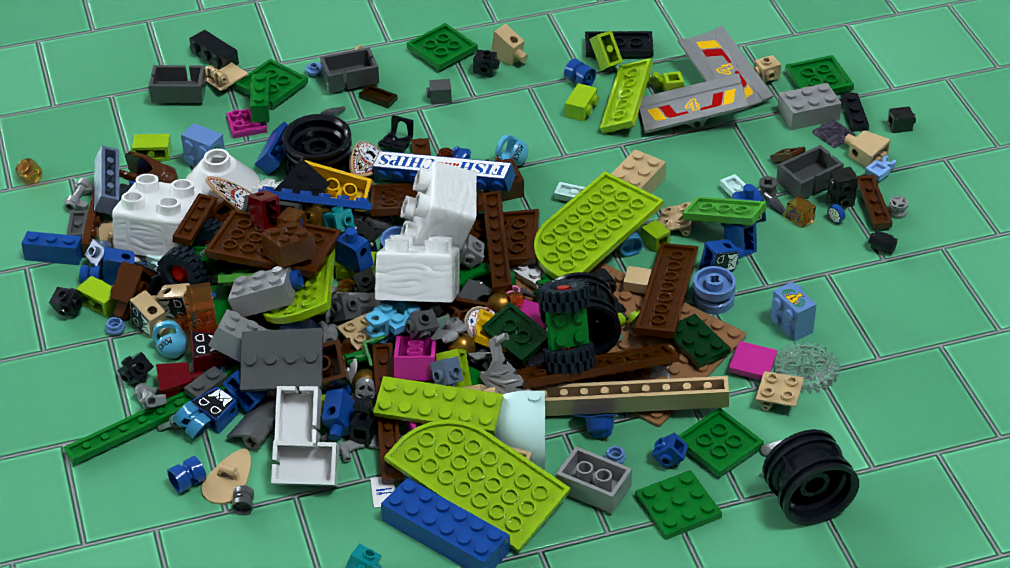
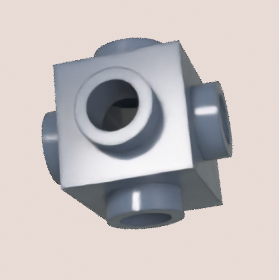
M93 239L84 255L90 260L89 263L92 266H102L103 268L104 247L111 248L112 244L106 240L98 241Z
M458 356L430 362L435 384L456 387V382L463 381Z

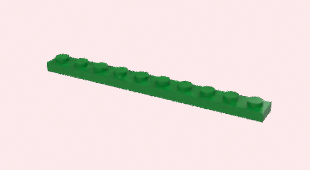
M241 365L224 373L229 378L234 372L241 370ZM222 385L221 387H219L220 389H222V390L225 391L226 393L229 392L224 385ZM183 391L168 398L166 404L144 409L64 446V452L73 465L80 463L169 421L173 414H176L183 405L193 399Z

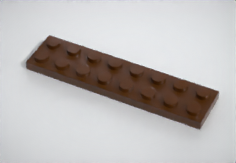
M661 243L635 326V334L675 338L699 253V246Z
M663 343L595 355L594 367H590L589 370H584V372L577 371L573 374L571 372L567 374L560 372L556 374L546 370L545 364L518 368L514 374L520 375L523 378V386L526 389L536 390L539 389V386L544 385L552 387L559 385L561 382L575 383L578 379L593 380L601 375L614 376L618 372L632 373L635 372V369L650 370L658 365L671 366L673 363L679 362V354Z

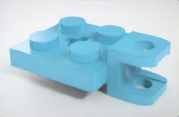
M390 300L374 307L373 311L365 316V321L370 324L365 328V333L370 338L383 335L386 337L390 335L389 330L394 335L406 331L405 322L410 313L415 310H423L414 301Z

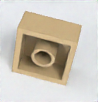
M628 266L623 281V291L646 294L652 269Z

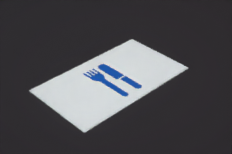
M373 477L370 480L374 508L381 507V503L395 490L394 483L382 484V477Z

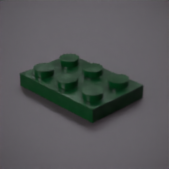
M511 302L481 326L482 331L490 338L506 332L509 335V340L503 342L501 346L521 364L528 361L548 343L547 331Z
M696 314L680 320L675 338H667L698 369L731 352V347Z

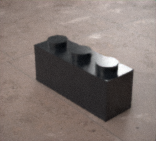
M203 30L189 38L191 52L220 70L231 62L235 65L239 64L238 51L210 32Z

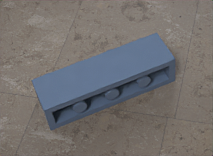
M101 145L94 165V211L112 215L113 209L119 202V150Z

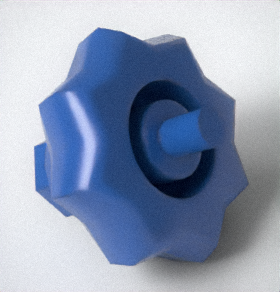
M459 146L452 149L453 158H471V150L460 148Z

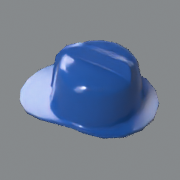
M619 414L572 416L583 417L588 433L593 437L601 438L612 434L614 418L619 416Z

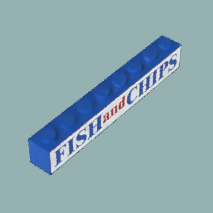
M379 151L372 165L377 179L414 183L419 168L428 170L431 163L437 161L475 171L477 174L476 189L509 192L516 177L512 163L387 151Z

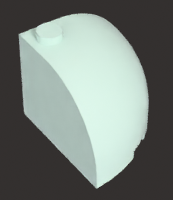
M516 391L504 394L496 432L491 435L510 447L532 452L530 461L545 470V391Z

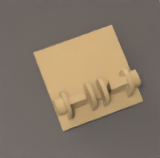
M232 62L220 70L215 69L212 65L205 68L207 83L219 91L229 88L233 83L249 75Z
M691 202L662 209L659 222L670 231L679 229L683 236H689L692 232L693 222L683 220L682 213Z
M368 313L337 326V329L345 338H350L352 347L357 351L362 350V341L372 339L365 333V328L370 325L365 321V316Z
M764 371L755 401H760L761 408L764 411L771 409L773 404L796 407L804 378Z

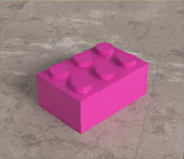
M396 336L394 378L419 380L420 382H430L433 380L430 362L436 361V340L432 341V336L425 340H420V338L412 340L411 336Z

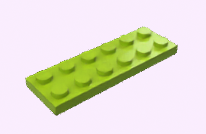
M651 58L619 65L600 125L602 133L629 129L635 126L653 66Z
M383 376L373 413L377 417L423 424L439 420L464 421L474 424L490 434H495L504 396L500 393Z

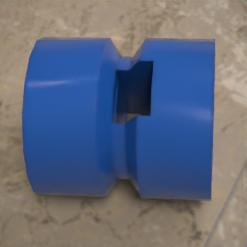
M575 58L567 63L564 69V77L576 84L591 86L596 78V70Z
M195 456L184 460L182 466L177 464L167 469L168 478L178 493L190 489L191 484L197 485L207 478L203 465Z

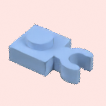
M886 155L882 158L881 162L875 160L867 166L865 174L874 175L877 181H881L890 174L891 169L895 168L896 160L888 162L889 156Z

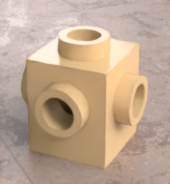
M771 55L755 60L754 70L765 83L780 78L781 64Z

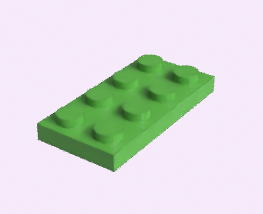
M697 196L683 211L682 215L683 220H690L692 222L706 221L708 223L718 222L727 225L742 224L744 226H751L767 209L765 201Z
M259 267L227 268L218 275V283H223V286H233L236 278L254 275L256 272L264 270Z

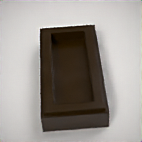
M369 84L359 93L360 99L388 109L398 100L397 94Z

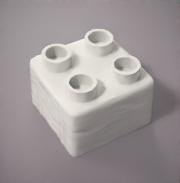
M433 161L428 170L419 168L413 185V190L418 191L416 198L406 196L402 205L401 218L407 220L403 224L400 235L414 236L413 245H424V241L429 240L430 236L452 237V246L458 247L461 250L476 219V172Z
M153 174L139 175L136 178V182L128 192L121 196L120 202L112 211L114 248L133 251L136 255L163 257L173 247L181 246L182 244L173 242V234L199 193L204 194L203 189L194 187V183L188 179H178L170 184L159 182L158 177Z
M390 235V239H385V247L376 254V300L453 302L460 292V249L452 246V237L430 236L429 240L424 241V245H413L414 236Z

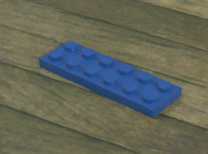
M263 186L262 189H258V192L266 190L274 193L282 201L321 204L333 207L343 206V208L370 211L372 208V203L368 202V198L357 197L355 201L349 200V196L344 195L330 198L331 194L319 193L318 196H313L310 191H300V194L293 193V189L282 188L281 192L274 191V187Z

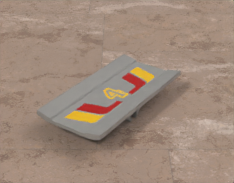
M723 26L691 38L678 39L677 42L705 82L739 74L749 107L773 98V94Z
M735 74L644 96L640 106V113L645 133L682 124H687L695 129L696 125L694 123L696 121H699L700 127H703L708 118L749 109L740 75Z

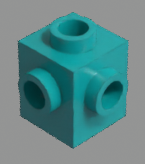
M343 206L334 207L331 212L322 215L324 226L339 229L341 234L347 228L355 227L352 210L343 209Z
M359 543L350 555L345 568H381L382 565L379 562L382 555Z

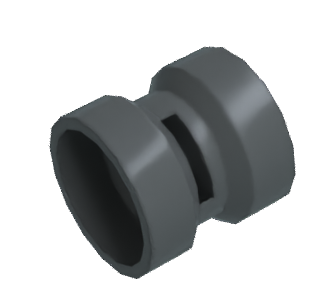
M245 485L237 486L233 490L232 511L238 515H248L253 510L254 490Z

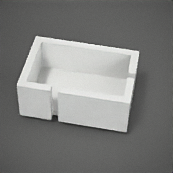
M277 386L274 441L314 442L316 444L320 442V433L317 430H320L322 391L318 386H299V390L296 386Z
M273 441L272 460L280 462V466L272 464V484L338 487V443L317 442L316 444L314 442Z

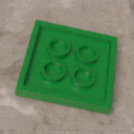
M444 23L407 42V49L440 71L476 52L478 45Z
M833 55L786 64L785 71L798 89L828 83L835 94L854 90L853 82Z
M269 59L251 71L249 75L237 81L235 89L251 96L252 74L270 73V107L274 108L306 85L308 77Z
M718 408L678 435L688 444L686 452L719 478L760 450L764 445V441L721 408Z
M691 470L635 491V497L665 540L722 518L721 510Z

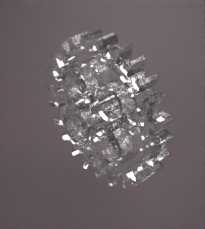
M804 341L801 342V345L794 342L793 347L787 344L786 349L781 348L780 353L776 354L774 372L804 378L801 393L804 390H807L809 394H811L812 390L819 393L820 388L827 390V385L832 387L833 382L837 381L839 362H837V357L833 356L832 351L827 352V347L821 349L819 343L813 346L812 342H809L808 345H805Z

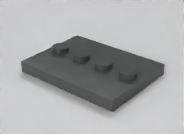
M323 328L242 332L241 392L277 391V386H296L298 390L299 386H318L320 389H323Z

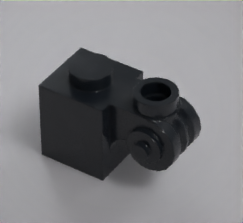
M370 396L357 398L353 404L355 415L349 425L351 441L371 444L377 432L378 419L377 416H374V401Z

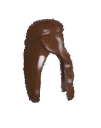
M133 151L126 152L125 154L130 172L119 169V177L128 181H136V178L139 176L138 174L156 175L159 182L171 184L173 181L178 180L176 170L172 166L154 160L148 155Z

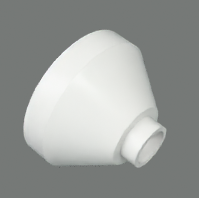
M212 149L206 152L204 158L185 178L191 180L194 183V187L203 189L205 195L214 196L217 199L221 198L205 182L208 176L220 177L246 188L251 193L252 187L260 182L258 175L251 168L229 155L224 149Z

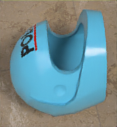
M503 135L495 150L496 157L499 156L501 160L513 158L517 166L523 164L529 154L527 144L511 135ZM508 140L506 149L502 154V148L505 142Z
M163 321L155 325L152 337L160 354L169 359L182 356L188 346V339L182 327L173 321ZM170 327L176 330V333L168 334L161 338L157 337V333L163 328Z

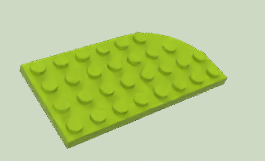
M604 171L542 224L534 240L536 261L540 268L553 279L569 273H588L664 206V200Z
M335 247L316 278L303 276L304 287L296 290L292 305L261 313L266 321L274 324H287L297 321L305 322L312 316L322 315L331 309Z
M439 420L418 426L405 434L384 456L387 463L416 483L509 534L510 548L518 554L571 492L569 486L484 429L464 421Z

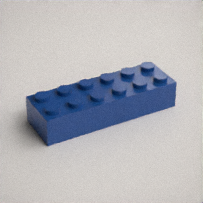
M406 478L381 503L382 521L464 568H496L510 553L509 534L409 478Z

